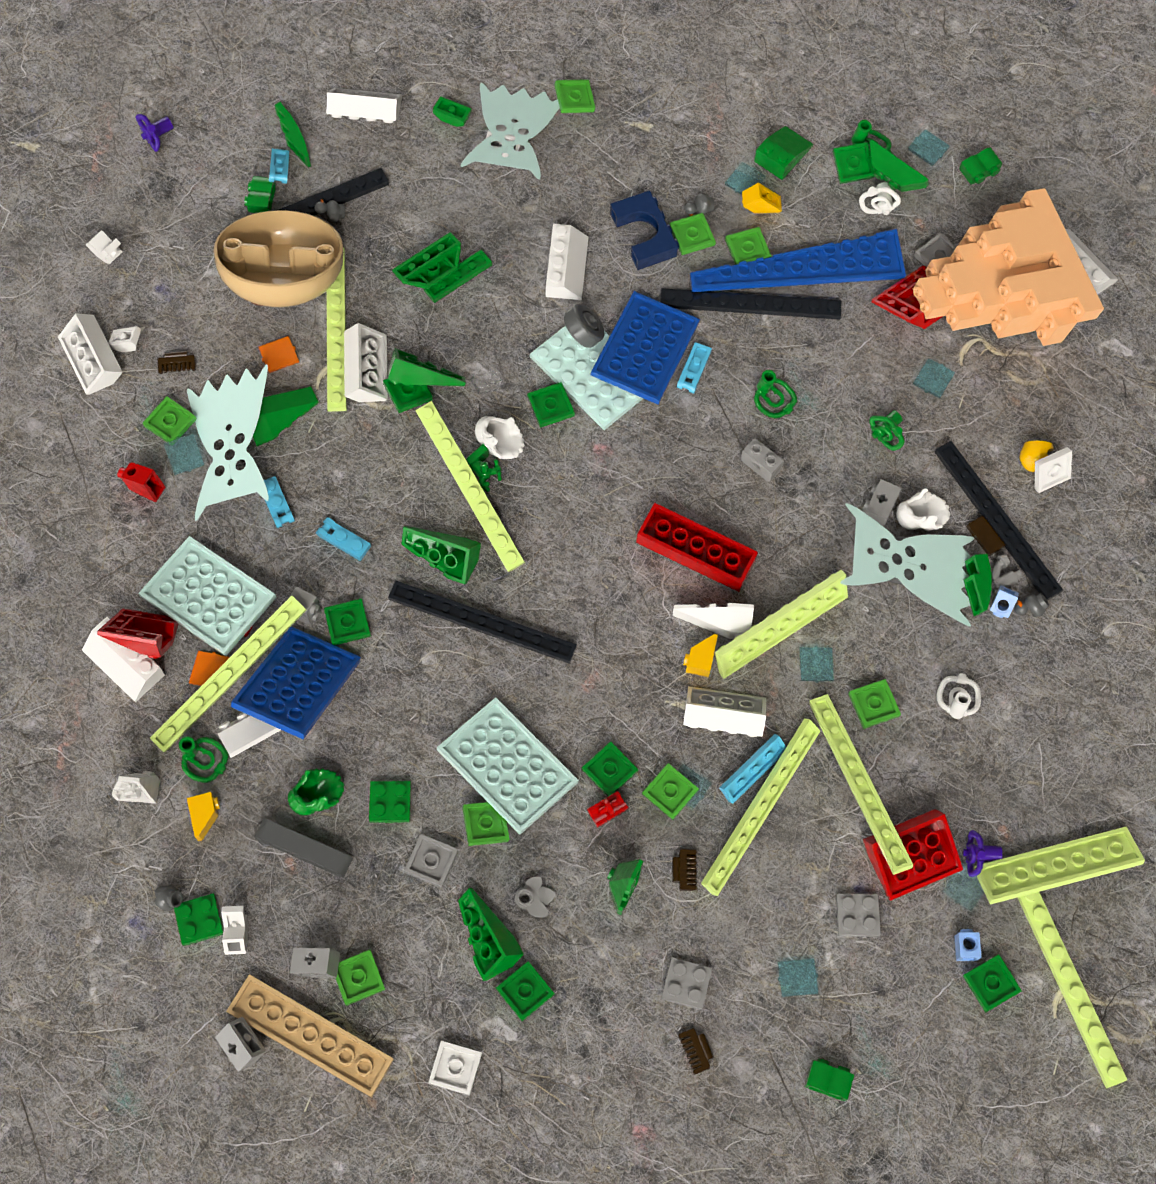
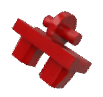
M617 791L588 808L587 812L598 828L628 810L629 807Z

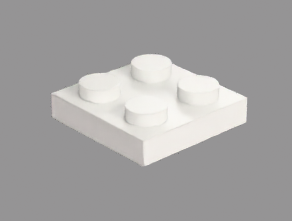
M1068 447L1035 461L1034 489L1038 493L1071 479L1072 451Z
M441 1041L428 1083L470 1096L482 1052Z

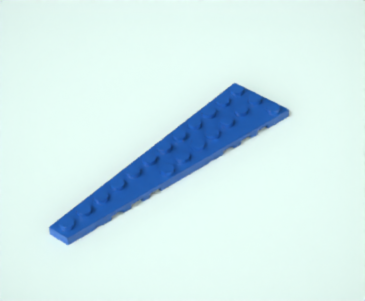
M894 229L876 233L874 236L866 237L865 235L855 240H842L841 243H828L822 246L780 253L766 259L762 257L757 258L756 261H743L737 265H724L718 268L714 267L691 272L690 283L692 292L903 279L906 273L898 231Z

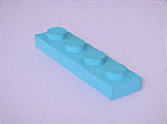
M774 734L719 787L728 802L733 804L781 757L786 746L780 736Z

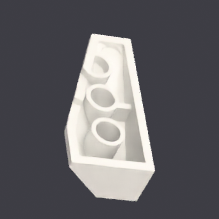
M728 603L727 607H718L717 604H710V606L701 608L697 604L674 605L673 616L726 638L734 639L752 627L754 605Z
M143 771L142 774L134 773L119 776L112 791V796L118 801L156 804L160 779L151 771Z

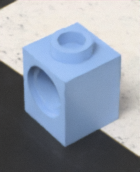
M1000 585L991 604L990 611H993V614L997 617L1008 618L1018 599L1019 593ZM1000 600H1006L1008 601L1009 605L1006 607H1002L999 605L998 602Z
M972 929L960 930L954 936L956 961H978L981 958L980 933L973 932ZM963 941H970L972 949L965 948Z

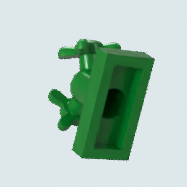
M482 444L466 461L473 473L479 478V483L483 490L489 492L490 488L488 486L490 483L486 482V480L492 475L497 474L498 481H501L502 469L497 459L494 460L495 465L493 468H489L488 463L483 462L489 457L488 448Z

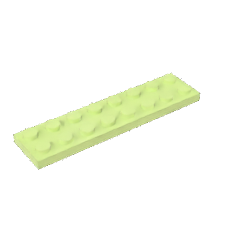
M842 570L831 574L826 580L816 584L811 590L799 595L797 599L789 604H785L780 610L770 614L759 624L753 625L742 635L736 636L733 641L721 646L715 652L722 678L725 679L848 598L847 585L840 583L846 578V574Z
M1126 826L984 863L983 869L977 875V878L989 903L994 904L1142 865L1145 859Z

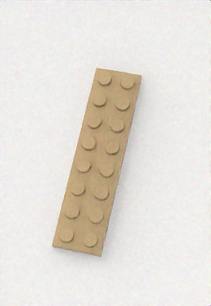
M250 974L226 1011L237 1019L243 1017L252 1028L371 1098L394 1061L392 1057Z

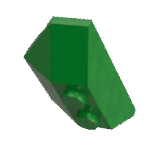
M873 140L869 142L873 175L877 179L885 180L890 188L893 190L898 189L900 192L928 187V178Z
M449 232L392 269V272L403 284L430 289L458 271L461 242Z

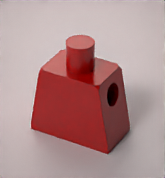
M133 462L129 463L127 468L121 467L117 472V476L123 480L131 491L154 502H157L166 488L153 469Z

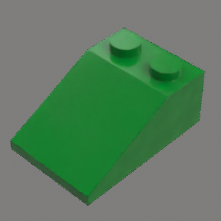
M784 126L767 137L756 149L754 162L783 180L813 147V144Z

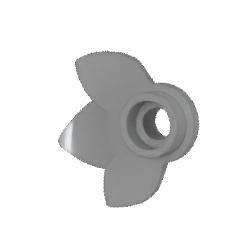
M532 877L526 881L524 888L518 890L515 894V903L519 908L527 909L531 916L543 918L548 916L546 905L552 902L556 893L549 888L541 887V877ZM528 896L529 900L528 902H523L521 898Z

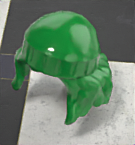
M316 768L306 770L297 785L288 793L289 806L296 814L304 816L311 815L316 811L328 810L339 803L345 784L341 781L340 775L336 776V772L329 769L321 768L319 770Z

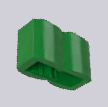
M990 147L962 161L959 170L970 185L980 184L986 177L997 175L1000 172L1002 162Z
M253 176L252 181L248 183L249 194L245 196L244 200L248 212L271 211L276 191V182H269V177Z
M818 1058L817 1061L813 1060L811 1062L804 1087L841 1101H847L854 1074L850 1073L849 1068L843 1066L834 1068L830 1066L829 1061Z

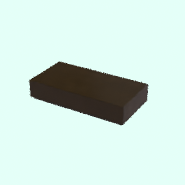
M983 515L967 524L966 528L985 553L988 554V557L1005 547L1004 542Z

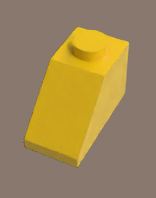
M757 183L742 191L743 207L751 212H782L781 196L762 184Z
M713 634L691 647L690 654H685L683 665L687 666L686 673L709 677L718 637L717 634Z
M211 792L187 798L194 836L198 841L204 839L218 817L217 809H220L218 797L214 798Z

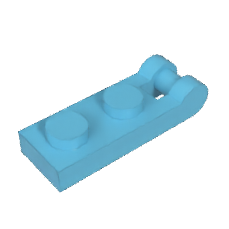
M272 148L269 182L282 181L283 184H287L288 150Z
M694 343L679 378L677 388H685L690 393H695L712 348ZM686 378L692 379V383L687 382Z
M276 476L264 480L269 495V500H265L276 527H282V524L287 522H294V517ZM282 513L286 514L284 516L278 517V515Z
M327 517L323 522L324 525L322 528H318L316 534L361 561L370 549L371 543ZM330 529L334 530L332 535L327 533Z

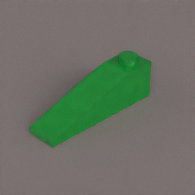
M397 348L394 349L388 370V379L392 383L397 385L402 383L405 385L465 386V377L445 368L439 370L432 362H421L417 359L418 356Z
M312 387L263 397L259 419L253 434L256 446L277 438L281 431L286 427L289 428L292 422L298 417L305 415L319 403Z
M409 526L403 527L401 545L416 556L424 558L430 563L431 567L443 572V576L464 585L467 584L479 561L480 542L465 537Z
M641 859L619 863L616 869L612 867L607 877L610 880L609 889L617 914L622 915L640 879L644 862Z
M468 888L458 900L464 925L468 926L470 937L468 941L469 945H473L475 953L473 957L474 964L483 981H487L513 967L524 953L506 926L472 888Z

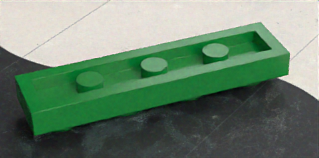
M479 250L459 263L458 271L430 289L423 288V290L436 303L491 267L492 261L482 250Z

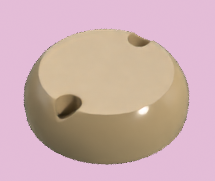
M265 211L243 217L227 226L217 237L214 246L216 268L224 283L241 298L269 307H290L317 298L335 282L343 265L342 239L335 228L316 216L297 211Z

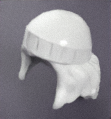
M484 416L476 423V439L481 445L484 444L488 448L491 455L499 459H513L523 452V434L520 433V429L515 424L513 417L501 419L493 416Z
M924 488L921 492L916 493L910 499L899 504L896 512L897 520L903 528L908 530L923 528L931 531L939 529L949 520V505H945V500L937 497L935 494H931L927 488Z

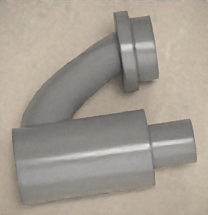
M1005 554L997 556V563L992 571V588L996 593L1000 585L1009 588L1018 583V579L1023 576L1022 572L1017 570L1016 572L1010 571L1000 577L1001 568L1005 569L1010 564L1009 558Z

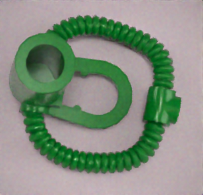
M861 120L858 123L851 137L852 145L864 143L865 141L870 144L869 142L873 139L867 136L872 134L886 143L885 149L892 153V143L889 138L874 129L872 130V125L868 120Z
M765 370L756 385L757 390L754 395L756 407L762 414L774 419L791 414L797 402L795 392L786 382L778 378L776 379V374L772 370ZM774 383L784 386L792 398L791 402L778 413L769 412L762 407L759 401L761 396L773 408L782 406L785 399L784 395L773 386ZM772 390L781 400L777 404L772 403L766 394Z
M893 410L886 416L873 415L869 419L870 428L873 432L871 433L872 437L877 438L879 442L892 451L901 449L905 443L902 435L903 430L898 426L903 421L901 415ZM891 431L898 437L899 443L896 445L887 442L893 439Z
M184 737L179 741V748L183 755L181 757L183 759L181 760V767L189 778L198 782L208 783L213 781V779L215 780L217 776L224 774L229 754L221 743L213 738L211 739V737H200L195 739V741L191 737ZM204 742L212 744L222 753L221 763H218L212 775L208 777L195 775L187 766V762L190 761L201 770L212 768L215 763V757L212 752L199 746V743ZM198 751L202 752L203 755L207 754L210 756L211 762L208 765L203 766L199 764V761L194 760Z

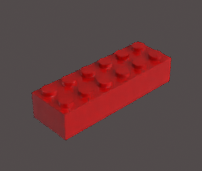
M656 503L653 504L637 533L636 543L738 592L743 587L758 555L757 551Z

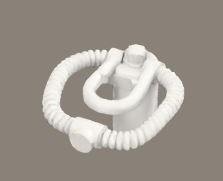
M887 182L878 184L876 188L870 187L859 198L861 209L868 214L883 213L888 215L901 203L900 196L888 186ZM877 195V197L871 200V205L875 209L867 208L864 202L865 198Z
M960 673L957 676H948L940 682L941 684H939L940 686L936 694L937 702L953 718L960 719L963 716L972 715L979 710L981 704L979 685L974 680L968 679L966 674ZM955 681L960 684H969L974 688L975 705L972 709L967 710L971 697L961 687L953 688L950 691L949 706L943 702L942 694L948 682Z

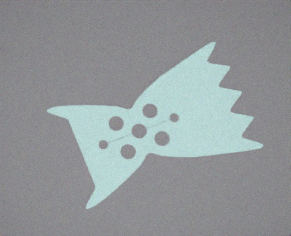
M480 83L482 113L492 136L484 139L462 161L461 167L476 161L530 170L540 180L539 164L528 140L541 132L560 108L558 99L552 102L546 92L531 98L525 88L511 95L504 85L490 92L483 83ZM512 119H517L518 122H517V123H513L511 120H512ZM505 125L507 129L505 131H498L496 126ZM525 128L529 133L522 135L518 133V130ZM511 134L515 136V140L507 141L504 137ZM499 141L502 143V146L495 148L491 146V142ZM519 144L523 145L525 149L523 151H516L513 147ZM507 153L509 156L503 157L502 154Z
M267 364L256 380L249 370L245 369L238 385L227 374L218 391L209 380H207L200 397L189 388L187 389L192 413L197 418L195 423L198 434L207 452L213 457V462L207 471L198 499L195 521L198 520L206 506L255 492L266 501L269 500L268 491L254 459L247 452V447L253 437L260 415L268 371ZM231 424V430L227 431L226 426ZM243 433L245 436L244 441L241 444H236V435ZM218 439H222L224 441L223 448L215 450L214 443ZM229 448L234 450V457L231 460H226V451ZM240 459L246 462L243 470L236 469V463ZM219 465L224 466L225 471L223 475L216 476L215 469ZM233 479L234 483L229 486L228 481Z
M846 503L847 508L856 518L853 574L842 580L841 584L852 586L875 584L889 581L895 577L924 602L953 619L971 626L960 609L971 606L969 598L963 593L961 588L965 587L963 580L969 577L962 567L965 566V561L971 558L963 549V546L974 540V537L927 534L912 536L898 541L877 521L855 506ZM882 538L889 540V549L886 550L881 547L880 540ZM907 546H912L915 549L914 557H909L906 554L905 548ZM868 548L873 549L874 553L872 555L867 552ZM897 553L902 557L900 565H896L892 561L893 554ZM881 561L888 564V572L883 573L880 571L878 565ZM922 563L926 565L925 571L920 567ZM905 569H911L913 571V580H908L905 578Z

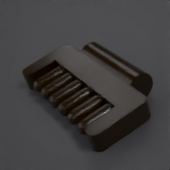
M187 350L165 352L164 358L157 359L159 374H163V371L167 373V366L168 372L171 373L172 365L173 372H180L181 364L182 371L186 370V366L187 371H190V363L192 371H196L195 356L188 355Z
M681 849L679 857L672 858V882L679 883L680 891L697 890V886H693L697 884L696 881H687L697 879L696 876H687L697 874L696 871H687L697 869L696 866H687L697 864L696 861H687L697 859L695 856L697 854L696 850Z
M694 1028L680 1033L678 1038L682 1039L680 1042L684 1044L682 1047L686 1049L684 1052L688 1054L687 1059L693 1058L689 1060V1064L695 1063L691 1065V1069H694L693 1074L697 1075L710 1069L708 1060L714 1058L705 1034L702 1033L697 1036Z

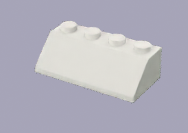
M333 88L327 92V114H332L334 118H342L343 115L349 116V119L353 120L363 117L367 121L383 119L385 123H394L399 118L402 94Z
M553 224L546 280V297L582 300L589 237L571 225Z
M1065 229L1098 295L1114 284L1118 278L1070 229Z
M75 313L58 338L86 395H90L114 384L123 372L95 316Z
M360 323L344 331L345 397L357 402L388 400V393L383 385V380L387 379V335Z
M106 617L91 631L82 651L132 700L137 702L165 674L147 655L137 653L97 635V631L110 620Z
M688 686L683 725L690 728L700 727L707 728L710 731L720 730L727 731L730 734L741 733L747 734L750 737H763L766 720L765 697Z
M242 712L235 721L222 723L216 732L229 756L232 758L279 732L281 729Z

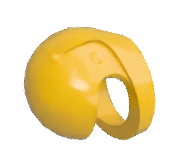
M1047 441L1025 442L1019 456L1023 468L1027 471L1035 472V461L1048 456L1047 452L1054 450L1053 444Z

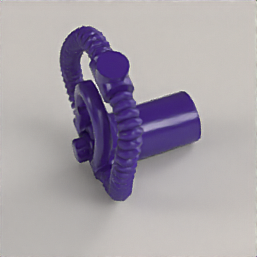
M137 114L135 118L141 132H143L141 137L143 140H147L155 152H158L160 148L159 136L174 129L170 119L165 116L151 124L145 115Z
M971 830L968 834L967 849H963V856H967V871L970 877H975L981 873L983 862L1002 859V847L983 845L982 836L974 830ZM974 838L976 839L978 845H975L973 843ZM977 861V867L973 870V864Z

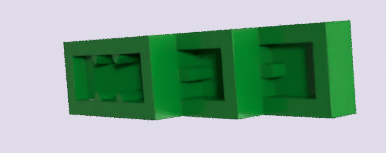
M278 102L274 106L276 114L280 119L281 129L285 133L286 144L309 168L311 163L301 131L288 110L281 102Z

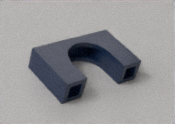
M650 190L610 204V215L617 228L632 222L644 221L651 224L657 231V234L652 239L631 246V258L637 270L677 257L679 243L676 238H673L672 229L669 224H666L665 215L662 210H659L658 201L655 196H652Z

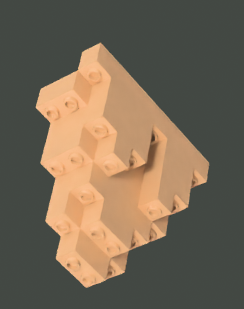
M1045 188L1026 191L1018 203L1001 205L989 224L969 227L952 255L931 260L925 270L927 277L918 279L913 288L914 296L917 298L925 318L931 319L946 316L952 331L991 323L997 338L1036 331L1037 337L1043 346L1061 343L1078 322L1096 319L1104 310Z

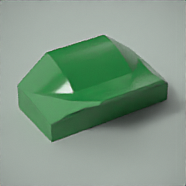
M441 96L433 107V114L437 118L455 127L464 126L472 112L471 108Z

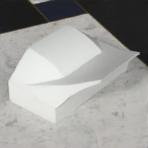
M134 326L113 330L108 342L110 348L120 352L136 351L139 336L145 327L139 328Z

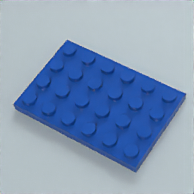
M633 291L591 371V376L659 405L699 325L700 319Z
M291 626L232 700L231 707L304 740L358 666L361 657Z

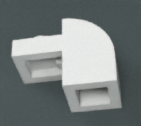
M102 230L86 244L98 258L107 264H110L122 253L118 247L121 243L116 238L112 241Z
M244 906L222 907L221 913L224 924L222 941L225 955L246 954L248 920L244 912Z

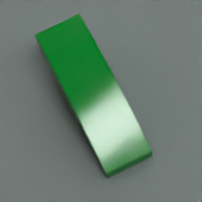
M988 554L974 555L965 561L969 577L963 581L973 616H978L987 611L990 602L992 576Z

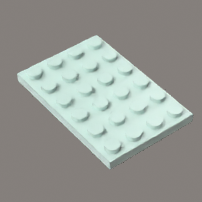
M564 326L531 352L530 358L556 384L562 382L566 393L605 430L643 398L591 376V371L610 337L605 331L603 340L592 348H586L580 345L571 336L566 326Z
M190 536L138 593L140 597L225 656L229 654L277 598L269 589Z
M496 697L437 747V751L519 835L579 781Z

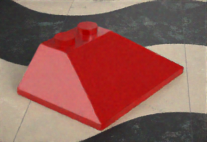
M924 265L872 299V303L923 329H926L943 317L926 319L920 309L917 298L914 296L913 288L918 279L927 277L925 271L927 267Z
M123 608L97 631V635L137 653L147 655L149 658L156 659L162 657L173 645L179 623L166 615Z

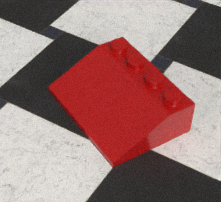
M937 809L894 826L913 863V868L893 875L874 835L863 839L868 857L890 901L963 870L946 816Z

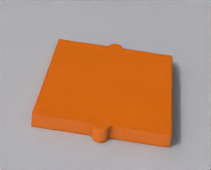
M289 336L258 347L262 355V362L268 365L269 373L299 362L295 353L296 348L292 346Z
M198 651L189 684L202 686L230 657L218 655L215 652Z

